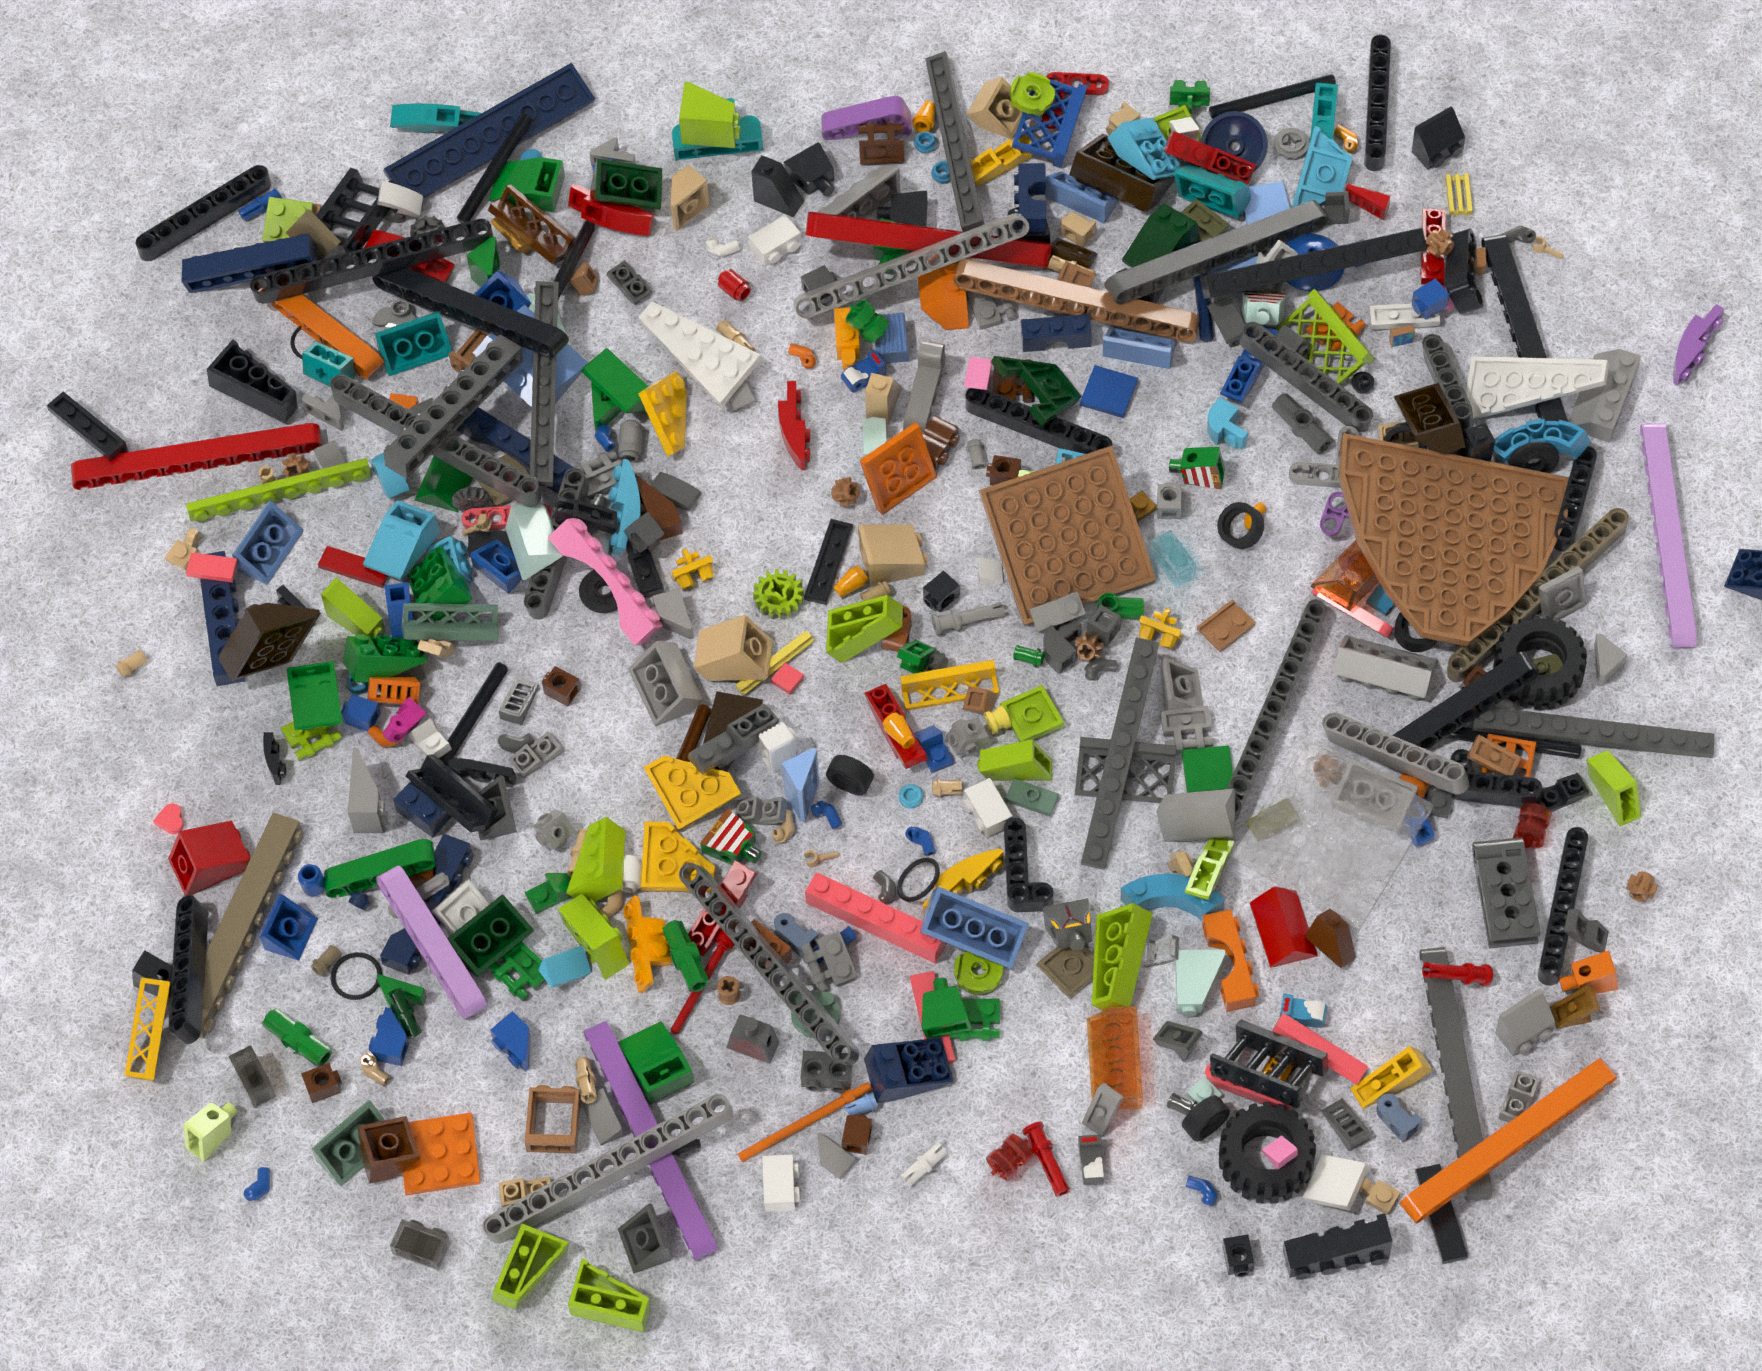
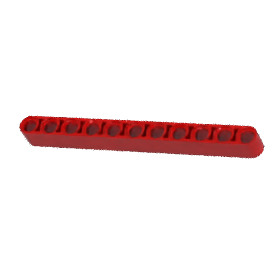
M808 212L805 235L811 237L908 250H919L964 233L963 231L819 212ZM991 235V238H998V237H1000V236ZM972 237L969 242L970 246L979 245L980 237ZM1015 239L969 258L1048 267L1052 244ZM951 245L948 253L951 255L956 254L959 251V245Z
M305 423L120 453L111 461L104 456L78 460L71 464L72 485L76 490H81L83 487H88L89 489L101 487L108 483H111V485L126 483L127 480L132 479L134 481L150 479L151 476L163 477L173 475L172 473L180 472V474L194 472L195 469L200 468L206 470L218 468L219 465L225 464L226 466L237 465L243 461L256 462L268 457L274 459L286 457L287 454L295 453V455L310 453L311 450L322 446L320 426L316 423Z

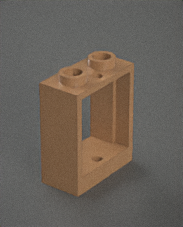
M546 1085L529 1088L525 1132L527 1152L577 1154L581 1108L579 1089L572 1086L551 1088ZM537 1103L573 1104L570 1135L535 1134Z

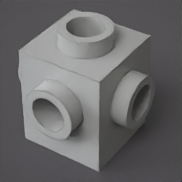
M979 718L970 720L960 719L954 722L946 735L956 755H970L981 750L989 738Z
M556 809L541 815L537 820L538 822L532 826L536 832L534 836L539 844L552 849L563 846L567 842V838L576 832L564 812Z

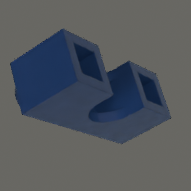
M1018 163V172H1014V186H1018V191H1014V204H1019V209H1014V214H1021L1028 221V232H1046V200L1031 198L1034 195H1045L1046 165L1045 163ZM1016 220V221L1014 222V223H1019V229L1022 228V226H1023V221H1022V220Z
M1089 314L1021 319L1023 352L1046 351V345L1053 341L1066 342L1068 349L1091 347Z

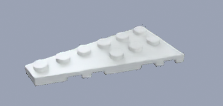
M651 302L638 317L648 332L663 344L667 352H670L686 372L703 386L706 393L712 396L721 408L762 360L760 354L654 302Z
M1472 357L1466 395L1472 406L1473 420L1604 386L1607 381L1608 360Z

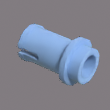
M865 1093V1097L845 1104L847 1113L853 1116L854 1114H863L870 1110L874 1112V1108H877L878 1105L873 1094L867 1095Z

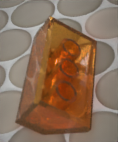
M1355 540L1311 584V588L1351 611L1379 580Z
M1137 1006L1111 1007L1087 1018L1091 1100L1098 1087L1105 1083L1123 1096L1118 1110L1142 1109L1143 1093Z

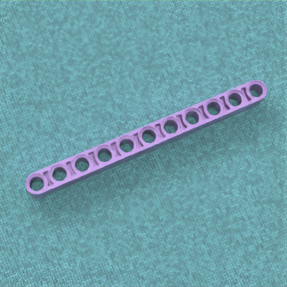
M1665 423L1641 424L1640 436H1643V442H1641L1642 452L1646 457V462H1644L1645 473L1649 478V482H1647L1648 494L1652 498V502H1650L1651 515H1654L1655 519L1653 529L1654 535L1657 536L1658 540L1656 542L1657 556H1660V576H1663V583H1661L1663 597H1666V603L1664 604L1666 617H1669V624H1667L1669 638H1672V645L1670 647H1696V627Z

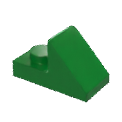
M592 382L593 419L596 432L599 426H607L622 410L612 400L607 401V396Z
M915 639L899 649L897 658L902 660L900 668L913 674L924 672L928 659L935 653L936 648Z
M546 873V882L525 892V896L535 914L572 897L566 893L571 880L567 873Z
M378 974L377 981L380 990L393 1014L395 1010L387 994L394 989L402 988L410 1006H416V1004L424 1005L427 996L423 987Z

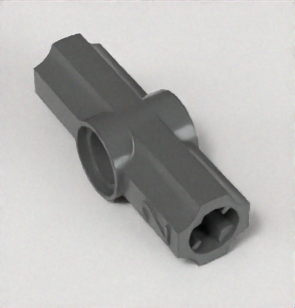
M1288 393L1281 394L1272 403V408L1291 427L1292 433L1302 438L1317 454H1322L1332 444L1333 439L1313 420L1311 411L1302 408Z

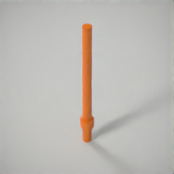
M866 1082L853 1090L848 1089L840 1094L839 1098L737 1153L741 1162L746 1161L845 1106V1104L856 1101L865 1093L872 1091V1087L869 1082Z

